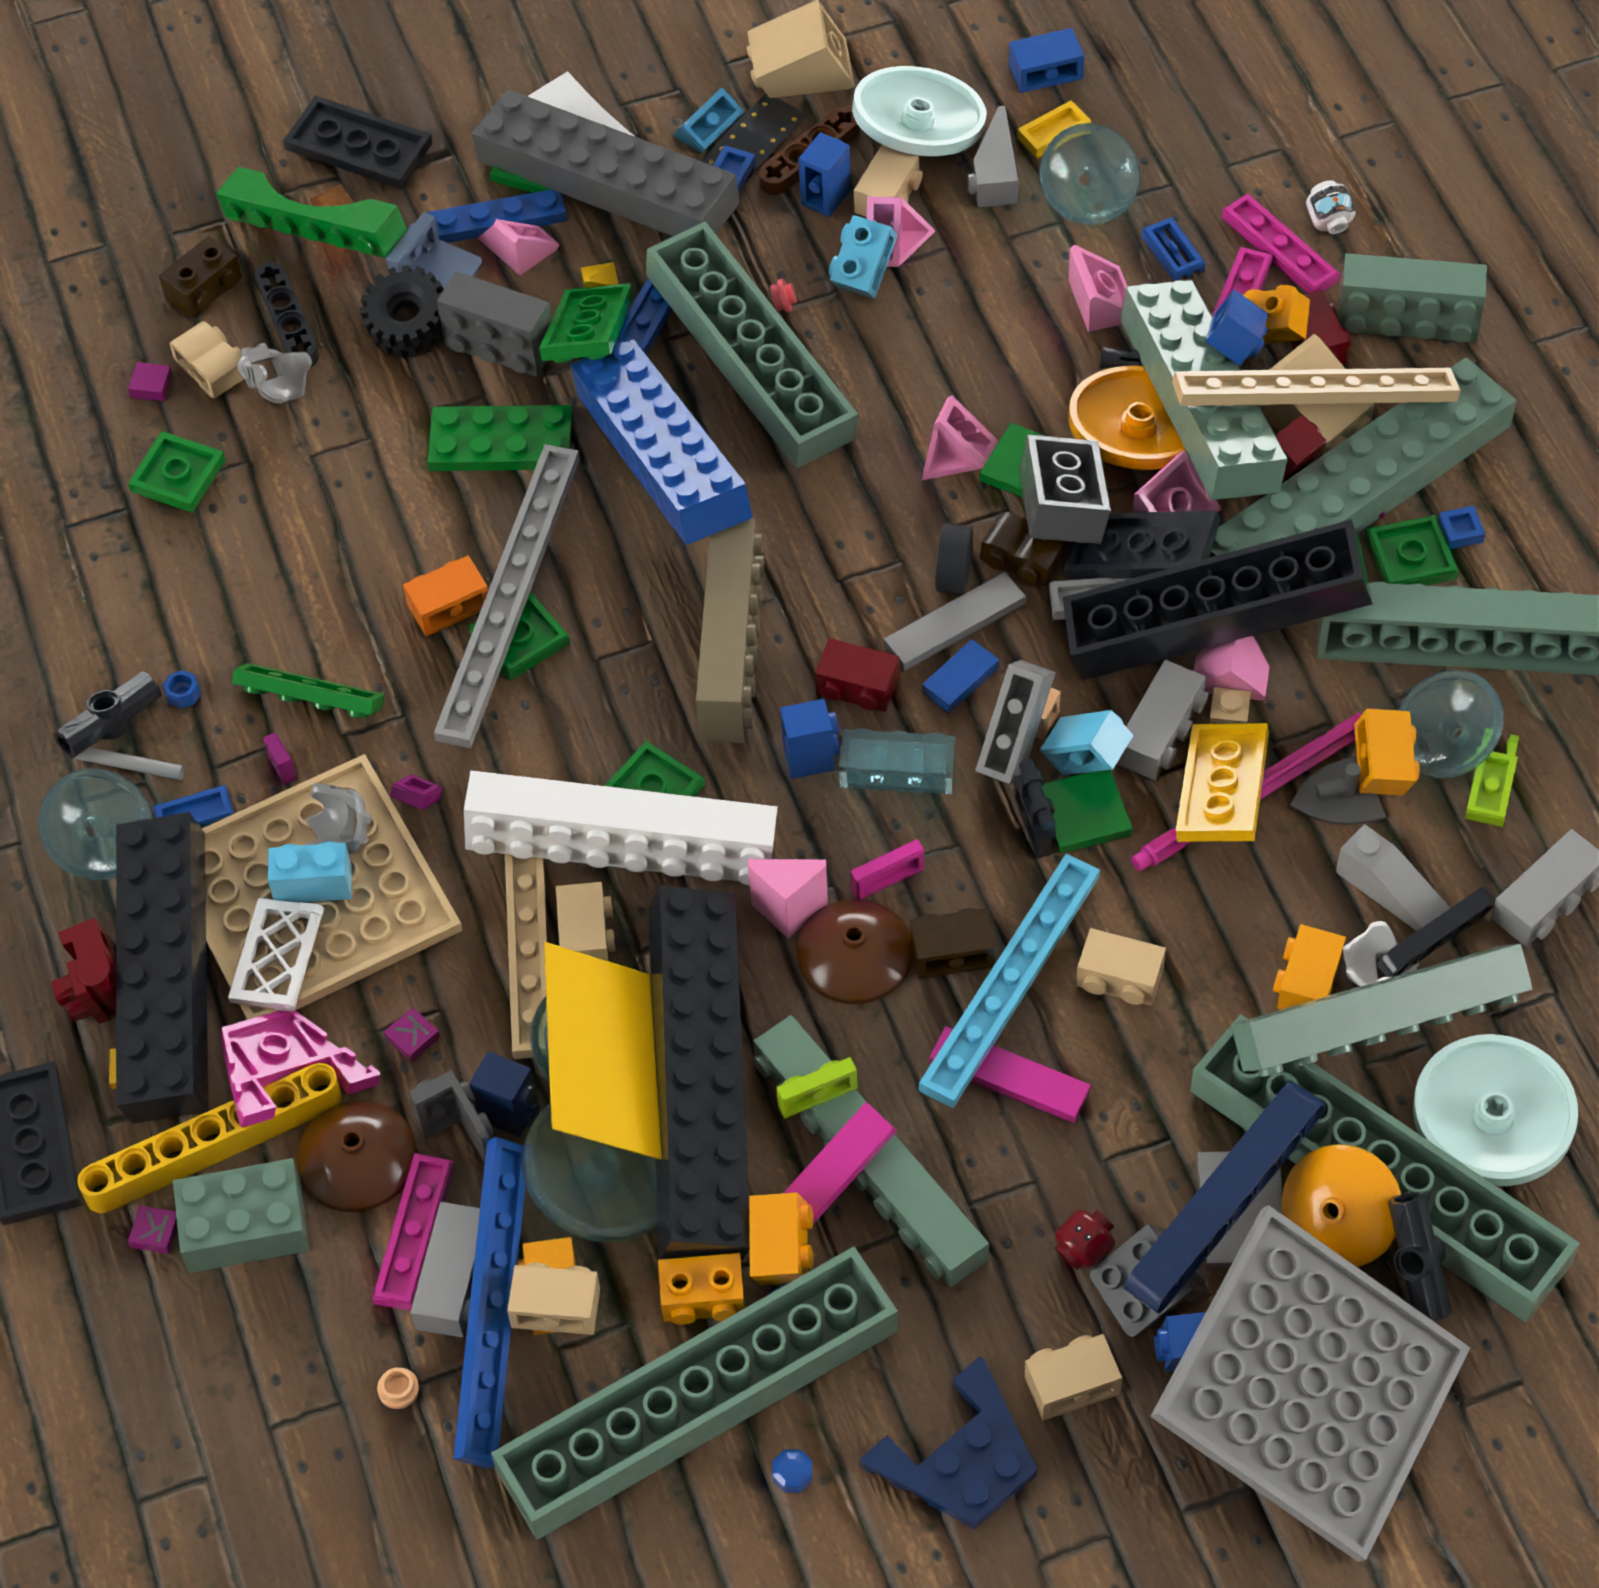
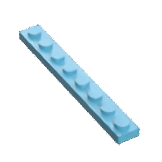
M1065 854L920 1080L919 1092L951 1108L955 1107L1099 879L1100 869Z

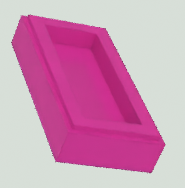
M916 839L851 870V892L855 898L862 900L924 870V848L919 840Z

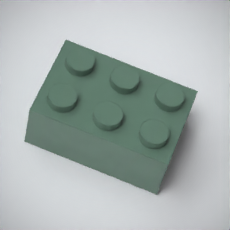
M293 1158L173 1180L180 1254L189 1273L310 1251L301 1179Z

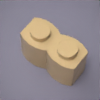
M202 321L169 343L173 358L189 376L194 378L210 397L215 399L243 380L238 369L241 350L237 346L232 348L217 326L211 327Z

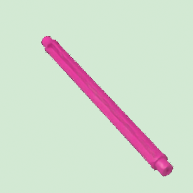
M1358 712L1330 729L1325 735L1319 736L1266 769L1263 774L1260 800L1356 740L1354 723L1363 713ZM1176 828L1170 829L1144 845L1139 853L1131 857V862L1134 868L1141 872L1150 865L1156 866L1183 849L1190 842H1178Z

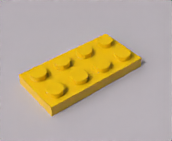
M1267 723L1192 724L1176 825L1178 842L1255 841L1269 737Z

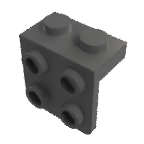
M451 1070L437 1078L425 1079L415 1089L409 1091L417 1125L424 1139L461 1122L485 1163L487 1141L493 1139L492 1134H494V1131L485 1113L481 1112L478 1114L473 1104L476 1102L475 1097L466 1081L459 1083Z
M1149 1223L1090 1272L1091 1281L1125 1333L1132 1337L1140 1336L1183 1300L1200 1305L1212 1295L1205 1285L1207 1276L1200 1267L1170 1304L1159 1314L1124 1290V1284L1132 1270L1166 1230V1228Z

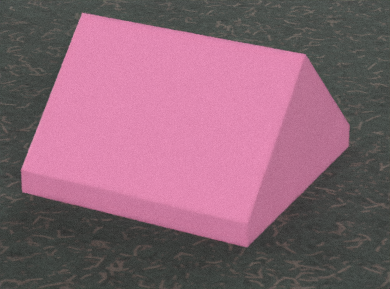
M1073 245L1070 248L1068 282L1088 332L1122 325L1120 317L1127 284L1120 266L1077 245Z
M1181 451L1134 494L1133 513L1217 511L1218 513L1221 510L1217 501L1210 499L1186 451Z
M748 859L751 905L788 939L799 931L811 916L828 905L826 860Z

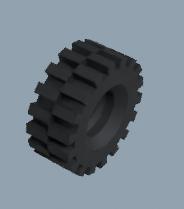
M409 265L402 266V272H396L395 267L387 269L390 275L385 278L381 273L375 277L377 284L374 286L369 283L366 287L369 296L362 294L361 297L363 307H360V314L369 336L377 348L381 346L382 351L388 355L393 350L396 357L403 358L404 352H408L410 358L417 357V350L423 349L426 354L431 351L429 345L432 342L437 346L442 342L440 333L443 332L437 300L444 289L440 281L436 280L435 275L431 272H428L426 275L421 267L416 266L414 272L411 271ZM413 305L418 306L420 309L419 313L411 320L401 322L394 319L395 314L405 306Z

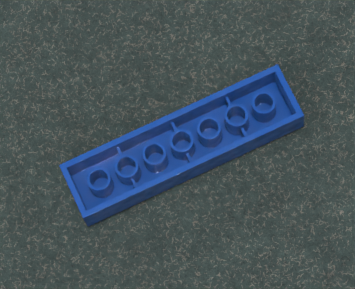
M634 339L616 344L611 354L604 358L591 360L584 357L582 360L570 364L579 400L686 545L753 518L745 482Z

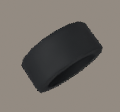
M943 524L936 564L935 588L937 592L962 595L966 593L973 548L972 526Z

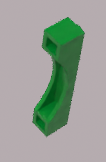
M237 167L216 192L223 213L232 221H240L259 228H268L287 235L292 234L304 237L311 241H319L338 248L359 251L366 255L371 254L386 258L407 232L397 205L373 199L339 206L300 204L276 192L269 184L263 172Z

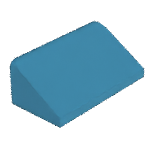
M720 88L673 136L702 153L745 111L723 88Z

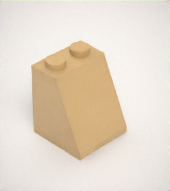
M818 0L748 31L750 45L746 49L754 68L750 71L751 78L758 89L762 87L769 98L847 90L855 87L846 38Z
M1313 334L1269 370L1345 368L1317 335ZM1374 403L1261 405V411L1268 424L1278 432L1283 430L1301 414L1319 427L1322 436L1327 441L1313 457L1315 460L1373 422Z

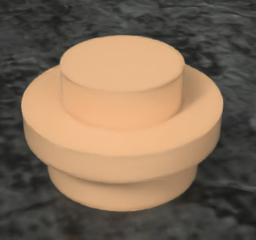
M405 1368L389 1369L379 1379L377 1385L378 1396L381 1402L389 1408L402 1409L408 1407L416 1400L419 1394L417 1377L413 1372Z

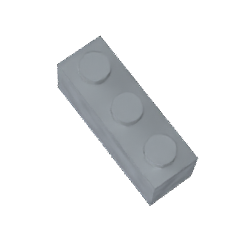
M1023 660L1008 664L977 763L976 772L1008 784L1014 782L1015 776L1022 775L1018 765L1023 760L1029 759L1056 672Z
M1164 660L1126 726L1134 736L1116 764L1155 781L1163 768L1168 770L1176 756L1177 749H1175V746L1179 740L1184 742L1190 733L1193 724L1191 718L1195 712L1200 714L1205 707L1208 699V693L1204 691L1206 676Z
M1571 829L1495 899L1490 919L1525 947L1537 937L1540 940L1544 939L1555 926V920L1562 913L1565 916L1571 914L1581 900L1580 897L1587 890L1594 892L1599 887V850Z
M440 1202L410 1312L415 1330L464 1337L469 1317L480 1208Z

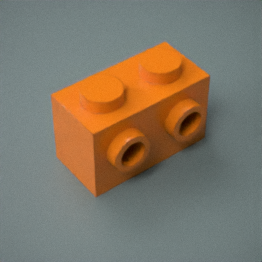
M469 555L459 560L450 561L439 569L425 575H419L410 582L403 584L407 606L426 637L479 613L488 593V586Z

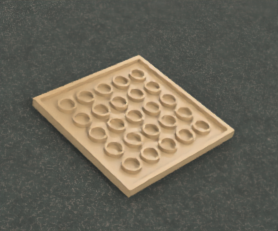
M365 754L202 828L205 832L206 944L230 989L258 898L274 900L268 884V849L271 847H281L285 844L302 846L306 842L316 841L314 830L308 825L306 820L307 817L320 813L324 808L322 803L310 796V793L313 792L312 787L314 783L330 784L346 790L351 788L358 792L365 803L366 813L371 815V823L367 826L366 835L369 836L368 843L361 844L356 852L349 854L352 864V899L305 902L323 906L324 912L295 1010L463 931L459 918ZM356 811V817H355V825H354L353 835L355 834L356 826H357V811ZM267 914L263 930L281 920V916ZM299 918L292 922L300 935L306 931L309 919ZM285 926L268 938L275 948L278 949L296 937L289 927ZM264 940L258 943L253 963L272 953ZM301 944L282 955V958L290 968L296 965ZM278 959L258 970L266 983L286 971ZM254 973L248 976L245 990L254 991L262 986ZM291 978L273 988V993L287 995ZM238 1004L246 1020L280 1011L273 1008Z

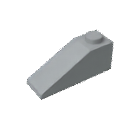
M998 106L974 157L973 173L968 174L969 194H975L977 208L1018 204V176L1005 106Z
M1365 824L1340 848L1336 873L1416 931L1450 909L1447 903L1396 846Z

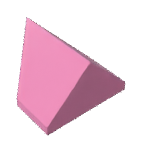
M867 196V219L891 226L898 234L887 266L899 267L936 230L902 197Z
M496 219L494 225L477 238L519 275H522L551 255L560 245L539 226Z
M953 395L947 398L934 423L922 480L982 469L999 442Z
M1254 636L1204 648L1196 656L1194 671L1206 676L1204 691L1208 694H1213L1214 687L1251 691L1250 699L1265 701L1270 666Z

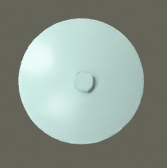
M915 66L889 67L869 74L857 85L852 105L853 116L857 124L868 136L891 149L919 156H945L970 148L980 139L986 121L985 105L970 86L949 74Z
M1484 1034L1469 1036L1452 1042L1438 1051L1428 1061L1416 1085L1413 1099V1116L1419 1135L1495 1186H1512L1530 1182L1543 1176L1563 1159L1572 1143L1577 1128L1578 1104L1574 1088L1566 1073L1544 1051L1514 1037Z

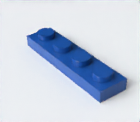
M552 189L428 212V214L435 217L439 240L446 243L478 238L494 225L496 219L536 226L567 221L562 194Z

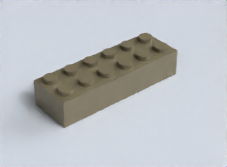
M755 519L746 520L712 534L709 539L696 692L700 742L745 743L746 729L753 728L751 698H755L756 678L753 673L754 667H757L758 645H756V636L759 637L760 634L758 606H762V585H760V579L764 577L763 534L756 533Z

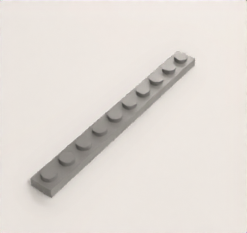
M546 444L543 447L435 728L434 737L437 742L471 748L580 461L578 450Z

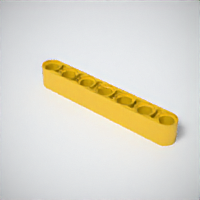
M317 1063L264 1086L263 1089L276 1105L275 1117L242 1128L239 1124L234 1100L88 1165L81 1171L77 1180L78 1187L87 1206L96 1213L110 1212L172 1184L173 1180L192 1175L315 1119L324 1111L341 1102L342 1092L336 1072L327 1064ZM321 1085H329L325 1090L314 1091ZM292 1101L289 1106L278 1108L281 1103ZM218 1134L216 1139L204 1141L208 1136ZM182 1151L177 1157L167 1158L172 1152ZM144 1168L139 1174L130 1175L133 1170ZM99 1185H107L99 1192H92Z

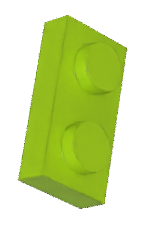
M851 1057L842 1061L833 1060L827 1062L815 1072L805 1076L796 1075L790 1077L781 1086L776 1087L778 1107L784 1119L858 1089L857 1069Z

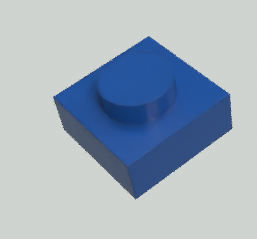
M1474 506L1439 512L1438 520L1450 549L1484 543L1485 532Z

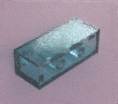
M866 728L843 729L839 761L840 787L952 794L956 736L942 733L916 734L902 730L883 732L871 731Z

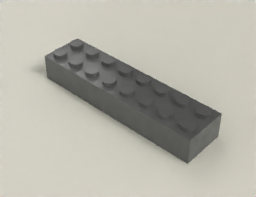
M509 89L505 91L472 132L478 162L491 167L497 166L499 170L516 174L546 188L671 236L680 234L705 221L714 233L717 234L740 203L736 174Z

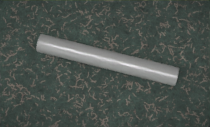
M89 747L75 757L77 760L182 780L185 774V766L93 747Z

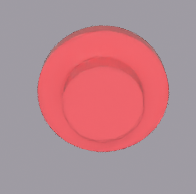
M783 278L778 279L776 284L770 285L775 309L777 312L783 310L786 313L792 312V304L797 303L792 283L786 284Z

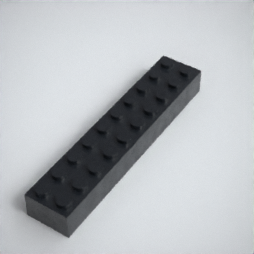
M660 885L649 906L651 998L662 1159H656L659 1260L740 1253L742 1262L750 1250V1222L735 893Z

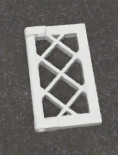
M258 898L228 996L230 1003L267 1007L290 1012L295 1011L318 927L323 916V906L305 902L296 903ZM267 914L281 916V920L263 930ZM299 918H308L306 931L300 935L292 922ZM288 926L296 938L276 949L268 937ZM264 940L272 953L253 963L258 943ZM301 944L296 965L290 968L282 958V955ZM278 959L286 971L266 983L258 970ZM254 973L262 986L254 991L245 990L248 976ZM291 978L287 995L273 993V988Z

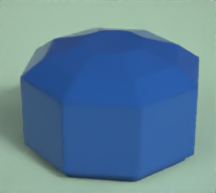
M184 670L169 674L162 685L169 705L180 709L194 705L201 695L195 674Z
M784 1449L773 1459V1482L784 1493H801L812 1482V1460L801 1449Z

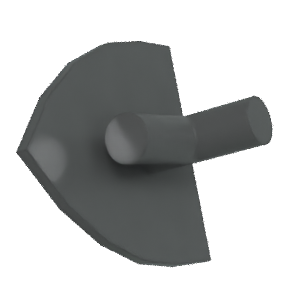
M1357 756L1328 764L1312 774L1298 789L1290 804L1291 808L1310 818L1332 824L1354 825L1386 819L1378 794L1360 793L1359 776L1361 769L1357 763Z

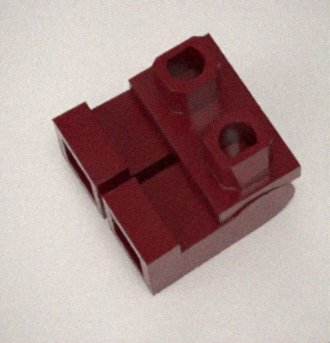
M94 917L58 932L62 946L73 960L66 963L69 974L51 981V986L56 1001L60 1006H66L67 1012L74 1022L92 1015L101 1024L110 1020L108 1014H116V944Z

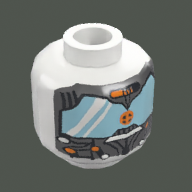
M1330 180L1319 183L1312 188L1311 194L1306 200L1307 210L1313 226L1319 231H1329L1330 234L1341 233L1348 228V224L1356 215L1355 206L1347 187Z

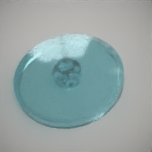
M551 1103L548 1104L538 1114L530 1127L523 1144L521 1157L525 1185L532 1200L541 1212L555 1225L570 1234L597 1242L625 1241L641 1236L658 1224L656 1158L553 1130L551 1124Z

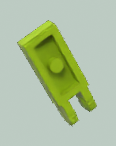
M1487 729L1483 749H1480L1465 819L1503 827L1518 759L1515 754L1519 736L1510 735L1505 749L1507 753L1503 754L1492 751L1495 746L1496 731Z

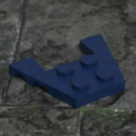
M981 1356L953 1379V1387L979 1414L922 1463L916 1465L888 1435L859 1459V1465L863 1470L871 1474L874 1472L891 1481V1485L904 1492L908 1490L927 1501L928 1505L974 1530L1037 1476L1036 1465L985 1360Z

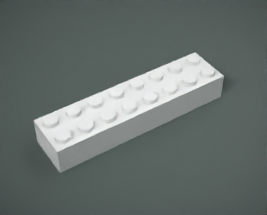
M470 771L464 805L465 849L473 850L479 854L501 853L520 859L536 857L550 859L556 863H586L596 868L612 866L626 868L632 872H643L646 870L663 872L673 877L688 875L702 877L708 881H719L722 879L739 881L742 884L750 885L748 859H772L778 806Z

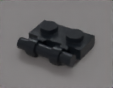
M1026 759L1018 765L1022 775L1014 777V799L1037 859L1051 855V842L1053 839H1056V823L1053 817L1055 809L1051 799L1046 798L1042 786L1045 782L1041 771L1036 770L1033 760Z

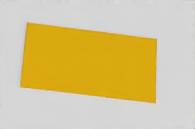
M544 942L552 1129L661 1160L650 974Z

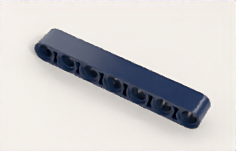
M1289 1081L1135 1266L1124 1284V1290L1157 1314L1161 1313L1315 1126L1325 1109L1326 1103L1295 1082Z

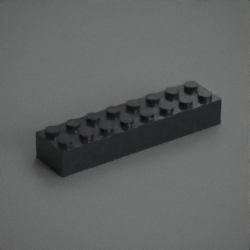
M1352 520L1063 597L1070 656L1082 680L1373 604L1362 547Z
M190 812L116 824V1106L132 1123L209 1111L205 832Z

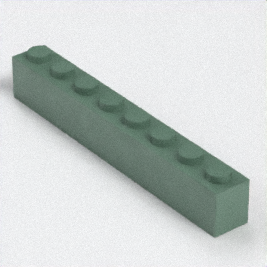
M1521 943L1503 945L1233 1023L1231 1027L1242 1070H1258L1260 1077L1284 1071L1282 1064L1291 1061L1294 1062V1066L1318 1061L1317 1054L1328 1051L1329 1056L1352 1051L1351 1043L1361 1040L1363 1046L1386 1041L1385 1033L1396 1031L1397 1036L1417 1032L1420 1030L1419 1023L1429 1021L1430 1026L1453 1021L1452 1013L1462 1011L1463 1016L1486 1011L1485 1004L1495 1001L1496 1006L1519 1001V993L1533 990Z
M792 1015L753 1040L755 1057L752 1058V1061L764 1078L771 1077L777 1084L776 1087L781 1086L790 1077L796 1075L805 1076L815 1072L822 1065L831 1061ZM853 1090L800 1112V1118L810 1133L815 1134L817 1132L825 1141L824 1146H826L866 1101L857 1090ZM895 1134L852 1181L860 1191L867 1190L875 1199L873 1201L874 1206L885 1220L892 1219L898 1226V1233L905 1245L911 1250L916 1248L925 1258L923 1261L929 1273L937 1280L942 1278L950 1288L989 1261L988 1241Z

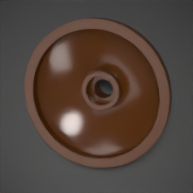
M861 899L838 901L817 911L805 923L797 942L798 966L806 982L820 995L845 1004L869 1003L893 992L906 978L913 958L911 935L902 919L892 910L879 903ZM853 935L861 937L856 941L848 939L849 936Z
M350 1101L329 1108L309 1124L300 1139L296 1162L302 1184L315 1200L335 1210L360 1212L381 1206L402 1191L406 1184L414 1153L417 1154V1149L411 1128L396 1111L377 1102ZM351 1140L359 1141L354 1147L346 1146Z

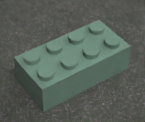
M1345 253L1338 299V321L1341 327L1346 328L1350 333L1477 342L1486 298L1487 265Z

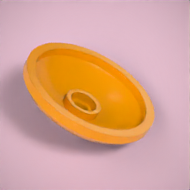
M1328 1145L1308 1153L1292 1168L1283 1187L1282 1214L1354 1266L1359 1267L1379 1258L1395 1241L1396 1236L1388 1200L1393 1196L1401 1195V1191L1389 1168L1372 1153L1352 1145ZM1329 1203H1333L1338 1207L1339 1214L1337 1217L1329 1214Z

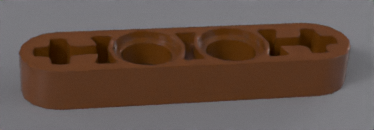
M844 106L835 109L764 163L759 171L761 189L768 194L776 195L785 192L800 180L799 163H793L790 159L797 155L801 156L820 132L832 138H838L846 144L857 137L861 128L853 116L852 107Z

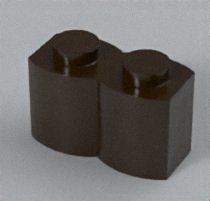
M1000 512L981 543L980 558L995 570L1014 572L1025 583L1046 585L1064 556L1066 541L1030 538L1027 520L1011 513Z

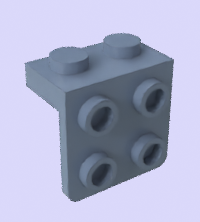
M425 212L421 214L415 223L409 225L404 237L386 258L388 269L395 267L396 272H402V266L409 265L412 272L415 271L416 266L423 268L426 275L428 272H431L435 275L436 280L440 281L443 289H445L456 271L475 277L483 267L481 257L439 240L435 217Z

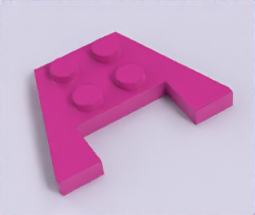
M280 1010L221 1028L220 1043L239 1124L242 1128L275 1117L276 1105L263 1089L264 1086L310 1065L324 1063L331 1066L336 1072L339 1084L347 1095L378 1086L381 1074L371 1065L365 1068L355 1060L356 1054L347 1047L340 1049L327 1040L328 1034L297 1011Z

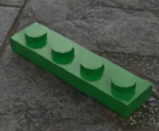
M251 663L235 668L233 672L232 684L244 686V691L248 693L265 694L266 691L279 694L278 698L283 701L299 702L302 699L313 702V707L322 710H334L335 707L348 710L347 714L352 717L368 718L370 715L383 709L385 694Z

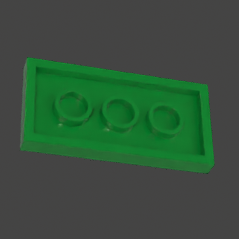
M632 283L566 289L539 347L542 361L553 360L556 363H564L573 358L587 357L591 360H597L610 355L634 297Z
M572 405L432 407L428 452L429 471L535 470L545 444L571 449Z

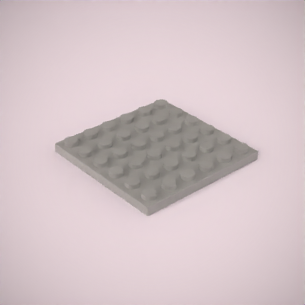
M1268 1205L1262 1208L1150 1417L1354 1560L1360 1562L1367 1559L1470 1347Z

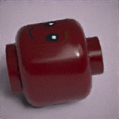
M1079 1209L1056 1231L1055 1239L1058 1245L1054 1249L1076 1271L1081 1267L1086 1270H1092L1115 1246V1239L1110 1233L1114 1225L1098 1210L1091 1215L1086 1210Z

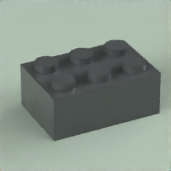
M456 271L437 300L445 346L450 347L456 352H465L480 357L489 363L494 362L509 367L518 373H527L538 377L547 362L542 361L539 347L552 320L549 302Z
M1027 434L1019 465V473L1030 538L1101 544L1111 509L1098 441Z

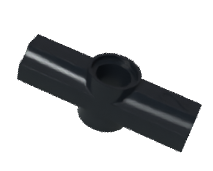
M142 671L114 691L103 690L93 694L87 701L88 709L63 725L53 734L56 744L66 756L73 759L101 739L111 740L122 736L129 727L128 720L162 696L159 686L154 682L151 675Z
M1407 1192L1393 1196L1388 1200V1205L1399 1249L1393 1258L1396 1272L1406 1280L1412 1307L1432 1321L1446 1318L1452 1313L1441 1263L1444 1262L1446 1257V1249L1440 1238L1434 1235L1426 1195H1422L1421 1192Z

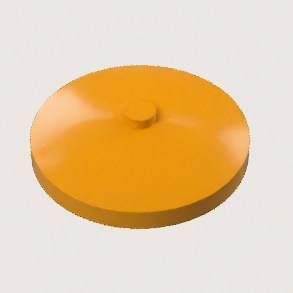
M1120 366L1102 370L1082 381L1073 392L1068 413L1070 430L1075 439L1098 441L1101 460L1124 468L1155 470L1162 469L1181 451H1186L1144 366Z

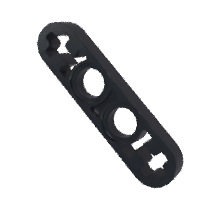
M264 263L256 269L255 279L284 352H299L296 344L302 342L304 351L311 357V367H313L319 359L317 344L287 273L279 263ZM273 277L278 287L272 288L268 278ZM279 299L290 300V303L285 307L277 308L273 306L275 301ZM290 323L301 325L295 332L283 330Z
M1485 886L1479 888L1393 947L1379 960L1377 967L1386 977H1395L1403 974L1486 916L1493 909L1496 898Z

